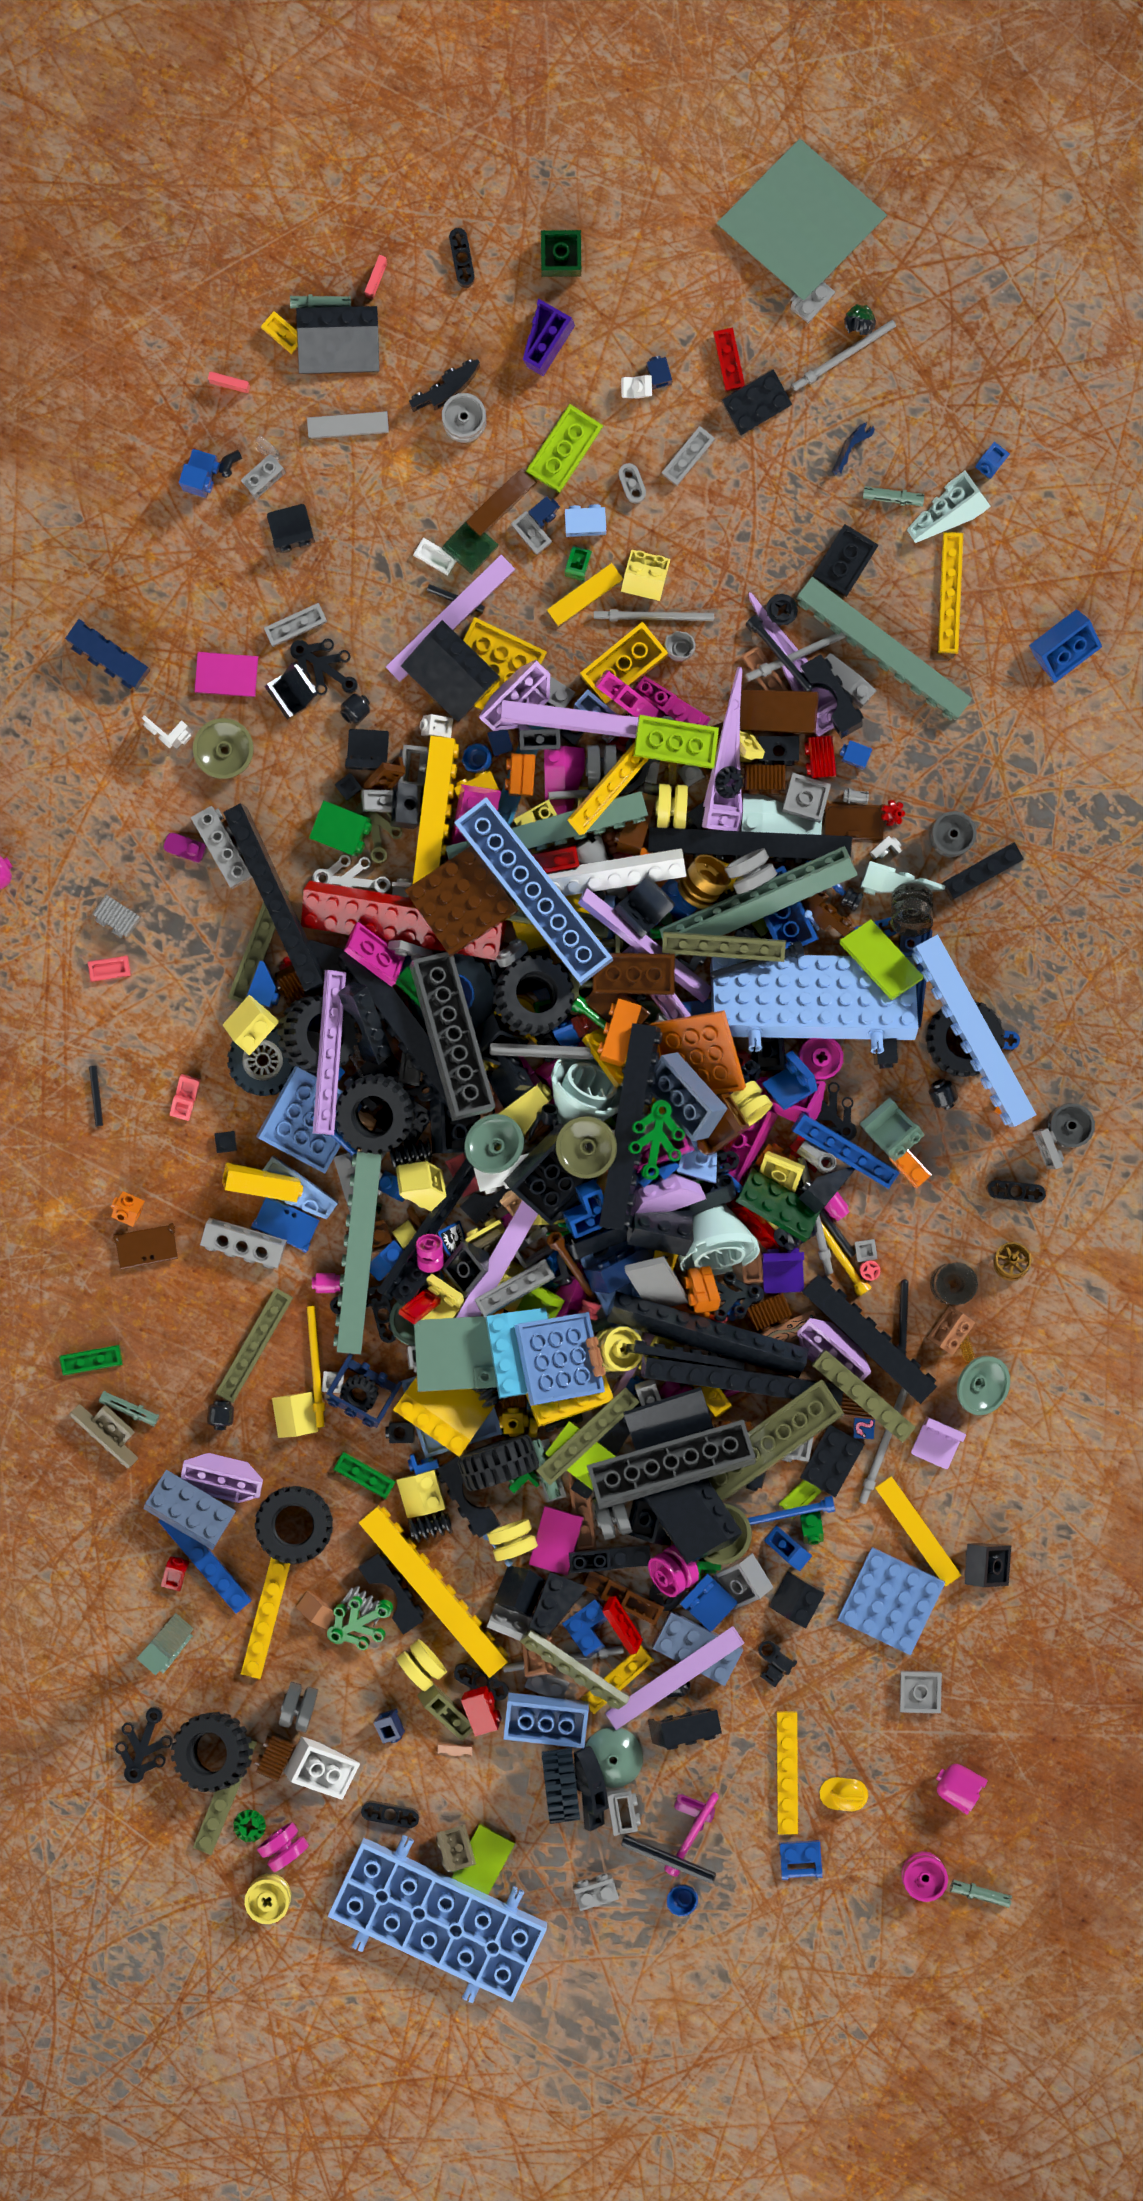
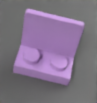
M926 1416L911 1454L944 1469H948L960 1441H964L966 1434Z

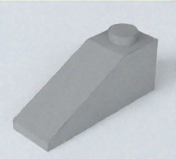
M829 653L826 658L833 667L831 671L834 676L838 675L843 683L841 687L844 692L848 691L853 702L862 708L877 690L854 670Z

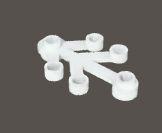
M342 855L339 861L329 869H318L312 877L313 881L320 882L319 877L324 875L326 876L324 883L337 884L353 888L352 886L375 888L380 893L388 892L391 887L390 881L386 877H379L376 880L353 878L363 869L370 868L371 861L367 857H362L359 863L343 876H333L342 867H348L351 864L350 857ZM344 857L348 858L349 862L346 865H343L341 863V860ZM362 860H368V866L363 867L361 865ZM380 882L386 883L385 889L379 888Z

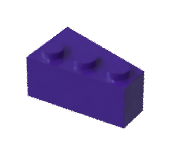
M538 299L523 361L527 368L544 376L574 329L575 324L570 316Z

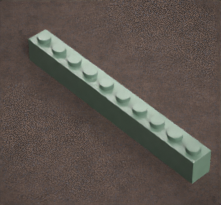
M811 577L798 594L796 600L799 601L798 605L806 611L809 609L815 613L813 616L822 623L824 621L828 623L834 633L839 635L842 632L846 635V641L851 646L856 647L857 645L863 650V655L878 661L880 668L884 671L890 670L895 674L894 678L902 684L905 682L911 686L910 690L914 694L924 696L926 702L933 708L937 706L941 709L943 716L947 719H954L956 721L971 702L972 698L815 578Z
M642 791L614 799L583 835H579L567 820L574 811L511 829L528 850L535 848L536 851L547 849V845L555 843V846L567 843L566 839L574 837L575 840L586 838V834L594 832V835L606 832L605 828L611 826L614 829L625 827V822L632 820L634 824L643 822L645 817L648 816ZM468 841L447 846L446 851L449 860L471 846Z
M844 846L774 877L755 889L734 895L659 929L662 940L664 931L723 936L841 882L847 881L858 874Z
M358 1149L357 1154H353L352 1166L356 1168L355 1174H351L350 1177L353 1195L349 1194L348 1197L351 1215L347 1214L346 1226L349 1227V1235L345 1234L344 1246L347 1247V1255L343 1254L342 1266L345 1267V1275L341 1274L339 1286L343 1287V1294L338 1295L337 1306H341V1314L336 1315L335 1326H339V1334H334L333 1346H337V1352L361 1354L382 1152L380 1154L364 1153Z
M175 1613L136 1659L155 1676L159 1671L164 1673L193 1637L190 1633L194 1628Z

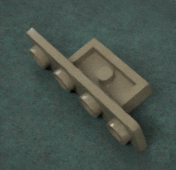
M80 1404L70 1412L69 1415L74 1421L80 1424L91 1437L95 1438L105 1450L109 1451L126 1468L129 1469L138 1460V1457L124 1445L135 1432L106 1405L101 1408L95 1417Z

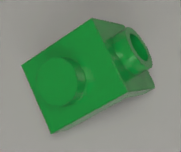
M532 1471L509 1480L511 1484L508 1488L515 1493L527 1480L535 1487H538L540 1485L538 1482L540 1478Z
M820 1511L800 1515L803 1543L817 1545L823 1542L824 1533Z

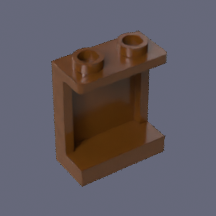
M730 1093L718 1096L728 1109L709 1138L696 1140L699 1151L704 1155L716 1153L750 1128Z

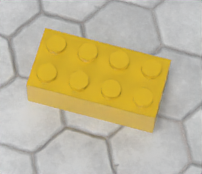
M641 622L580 672V677L596 697L608 706L613 700L594 686L606 669L631 687L668 656V652L646 625Z

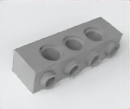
M209 1218L206 1222L200 1245L209 1251L218 1250L224 1252L226 1256H238L246 1262L262 1263L264 1267L273 1269L278 1268L281 1263L287 1240ZM219 1236H226L228 1238V1242H222ZM239 1241L246 1242L248 1248L240 1247ZM258 1247H264L267 1253H260Z

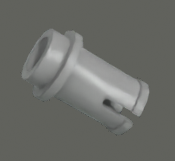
M851 788L844 790L843 802H847V804L850 802L868 804V791H854Z

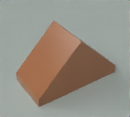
M309 1591L306 1592L296 1606L310 1622L326 1630L335 1623L334 1609Z

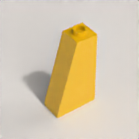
M225 1163L222 1183L227 1191L297 1202L298 1197L302 1196L303 1185H300L299 1178L233 1163Z

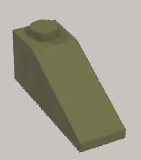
M434 1683L427 1691L424 1692L422 1690L417 1695L424 1708L461 1741L473 1731L468 1717Z

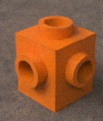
M123 1191L120 1197H115L112 1202L111 1208L113 1212L111 1217L133 1227L142 1212L145 1201Z

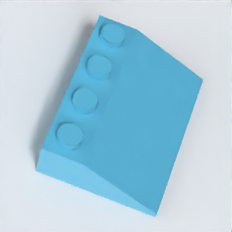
M546 1308L486 1316L499 1399L528 1394L514 1325L548 1319Z

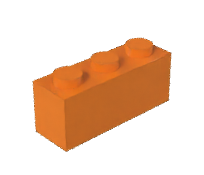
M619 998L616 1004H611L608 1015L612 1017L610 1023L606 1022L603 1034L606 1037L604 1042L600 1041L597 1053L600 1054L599 1060L620 1067L624 1065L628 1053L632 1023H637L641 1005Z

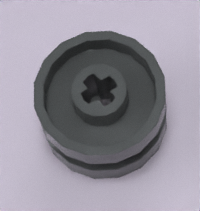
M616 744L605 745L604 757H600L598 745H587L586 777H588V790L594 789L599 784L600 777H605L616 764Z
M951 811L944 813L935 820L931 826L929 838L932 847L937 853L944 857L953 858L961 856L971 849L976 840L977 831L975 823L968 815L963 812ZM951 830H953L954 834H957L956 837L950 835Z
M1068 1103L1056 1107L1050 1113L1047 1120V1128L1049 1131H1053L1057 1140L1056 1144L1062 1147H1079L1086 1144L1092 1138L1095 1131V1120L1092 1113L1086 1107L1080 1104ZM1070 1122H1073L1072 1126L1074 1127V1129H1070L1068 1127V1124Z
M593 1497L596 1509L594 1512L605 1541L615 1538V1524H617L622 1535L632 1533L624 1503L599 1510L596 1497Z
M291 1681L281 1706L279 1725L289 1728L292 1725L294 1716H296V1730L306 1733L318 1689L307 1687L303 1698H301V1684Z

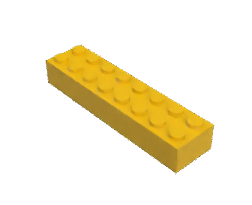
M430 737L413 884L442 865V858L446 859L447 845H444V840L449 838L450 830L449 825L446 823L447 818L451 819L452 814L449 799H453L455 788L451 782L452 778L456 779L457 773L454 758L458 759L459 744H456L454 738Z

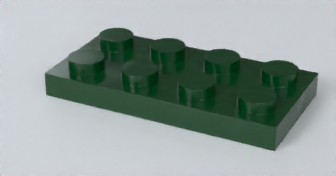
M754 1168L749 1171L736 1199L737 1203L803 1242L809 1239L820 1213L819 1211L815 1214L798 1198V1194Z

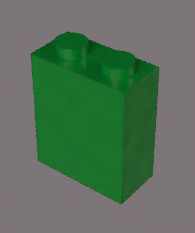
M323 800L309 838L358 857V854H361L365 847L363 842L365 836L371 831L372 819Z

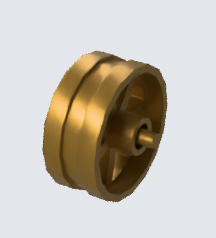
M1007 1242L1000 1246L994 1256V1270L997 1275L1005 1280L1017 1281L1028 1272L1032 1261L1031 1254L1022 1244ZM1010 1249L1017 1250L1016 1254H1011ZM1006 1250L1008 1257L1000 1255V1252ZM1020 1253L1023 1254L1025 1259H1019L1018 1255ZM998 1259L1003 1260L1006 1263L1000 1266L998 1263ZM1018 1263H1027L1026 1269L1024 1270ZM1007 1267L1009 1269V1273H1007L1003 1269ZM1016 1268L1020 1273L1013 1274V1269Z

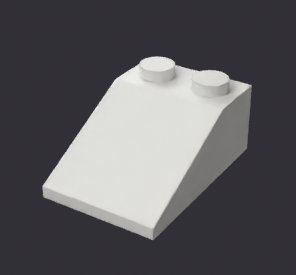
M301 1736L284 1773L292 1783L342 1800L360 1763L319 1742Z

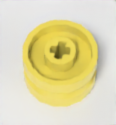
M659 784L655 815H657V828H668L670 816H673V827L685 829L688 785H677L674 797H671L670 784Z
M755 1081L746 1083L744 1090L734 1091L731 1094L749 1126L760 1120L773 1105L766 1095H760L762 1090Z
M629 1327L605 1328L595 1336L598 1338L599 1345L597 1346L598 1348L600 1347L604 1362L602 1366H605L607 1372L630 1371L637 1367L642 1360L643 1355L626 1352L627 1344H634L635 1340L642 1341L640 1335L634 1329Z
M529 1519L515 1521L487 1533L490 1544H501L493 1550L496 1561L520 1556L538 1546L535 1536H523L532 1529Z
M417 1639L410 1645L412 1654L404 1651L396 1659L408 1677L425 1692L433 1685L432 1677L440 1679L447 1673V1670L433 1651L423 1641Z
M276 1874L258 1876L252 1881L245 1895L247 1913L253 1920L261 1924L278 1922L285 1916L291 1902L289 1884Z

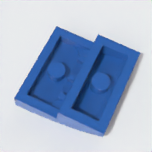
M673 1161L657 1166L659 1168V1175L657 1177L665 1180L680 1166ZM653 1168L648 1170L649 1175L654 1174ZM640 1173L638 1185L645 1188L652 1180L645 1179Z

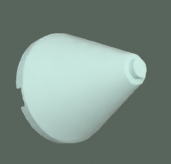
M559 1058L551 1073L554 1104L558 1108V1123L561 1122L565 1126L569 1121L583 1116L595 1117L604 1122L618 1113L622 1086L615 1088L595 1059Z
M722 1204L693 1215L694 1241L686 1257L679 1255V1264L682 1271L689 1268L710 1266L713 1275H720L733 1271L732 1266L742 1262L743 1267L751 1263L759 1255L760 1248L753 1234L726 1204Z

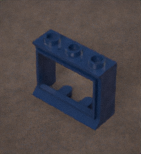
M349 1353L324 1399L327 1400L330 1406L334 1408L340 1407L345 1410L344 1413L352 1418L356 1416L363 1420L362 1423L367 1427L377 1428L400 1389L402 1382L399 1381L398 1384L391 1382L387 1379V1374L383 1372L380 1374L375 1373L369 1369V1364L363 1362L361 1365L352 1360L353 1354ZM347 1368L359 1375L364 1374V1378H367V1376L371 1377L370 1381L374 1380L375 1384L391 1392L377 1419L333 1395Z

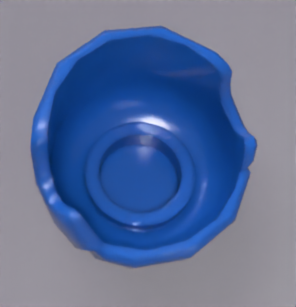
M475 743L469 745L464 751L462 763L466 770L471 773L485 772L492 764V754L484 744Z
M686 1884L675 1886L667 1895V1907L672 1914L677 1916L691 1914L698 1905V1894L693 1887Z

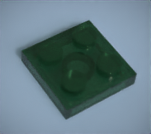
M465 522L442 546V550L473 575L498 548L499 544L486 533L480 537Z

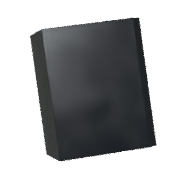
M761 1037L762 1049L755 1052L754 1047L752 1060L760 1064L762 1071L786 1069L784 1038Z
M462 1241L441 1268L457 1290L463 1294V1298L469 1296L488 1272L489 1253L467 1241Z
M515 1566L507 1567L493 1603L531 1618L545 1580L529 1569Z

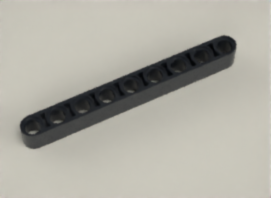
M722 1175L716 1177V1184L708 1181L700 1183L706 1199L674 1211L693 1210V1215L734 1200L737 1193L733 1178L729 1175ZM602 1227L577 1239L571 1233H568L563 1237L565 1239L564 1247L573 1260L580 1259L627 1241V1231Z

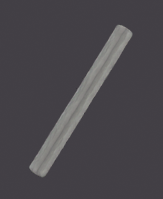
M491 1043L489 1049L491 1055L590 1059L591 1055L589 1047Z

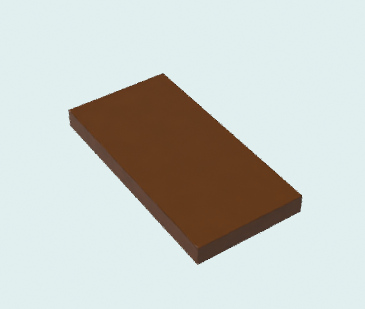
M741 690L740 731L816 733L819 693Z
M609 953L613 961L593 976L592 993L674 995L675 954Z

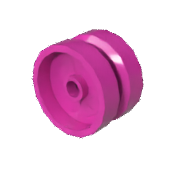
M810 1038L801 1045L798 1052L799 1059L808 1067L817 1080L833 1077L843 1064V1051L835 1039ZM817 1055H823L824 1060L818 1062L819 1059H816Z
M674 1544L651 1558L648 1562L649 1574L654 1584L662 1593L669 1597L677 1596L685 1588H689L699 1580V1571L695 1561L687 1565Z
M293 1822L273 1832L257 1847V1851L262 1858L271 1856L267 1864L273 1872L288 1865L309 1847V1843L304 1836L293 1839L298 1833V1828Z
M916 1852L910 1855L902 1865V1882L910 1896L918 1901L929 1902L943 1895L947 1888L948 1875L943 1863L937 1856L930 1852Z

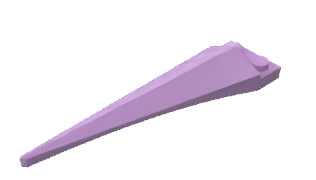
M749 592L748 597L756 614L762 619L763 628L786 655L798 651L776 623H772L771 619L767 616L766 610L754 595ZM802 657L792 663L800 671V666L808 662V660ZM782 666L792 690L805 691L789 670ZM813 688L810 692L819 693L816 734L819 737L834 728L831 723V716L837 708V702L829 691Z
M738 667L736 670L716 751L715 764L711 772L703 804L705 811L702 827L740 831L743 814L742 795L737 794L735 798L728 799L721 797L716 791L715 779L718 772L726 766H733L740 770L741 667ZM730 779V782H728L726 785L731 786L734 780Z

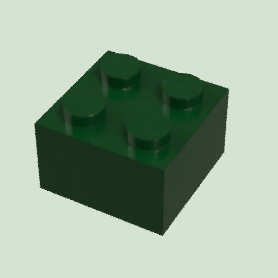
M541 230V277H581V230Z

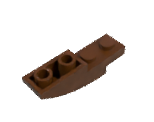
M826 890L801 900L804 908L812 912L814 921L824 931L833 927L845 937L855 930L849 919L841 917L836 913V908L831 904H826L830 897L826 894Z

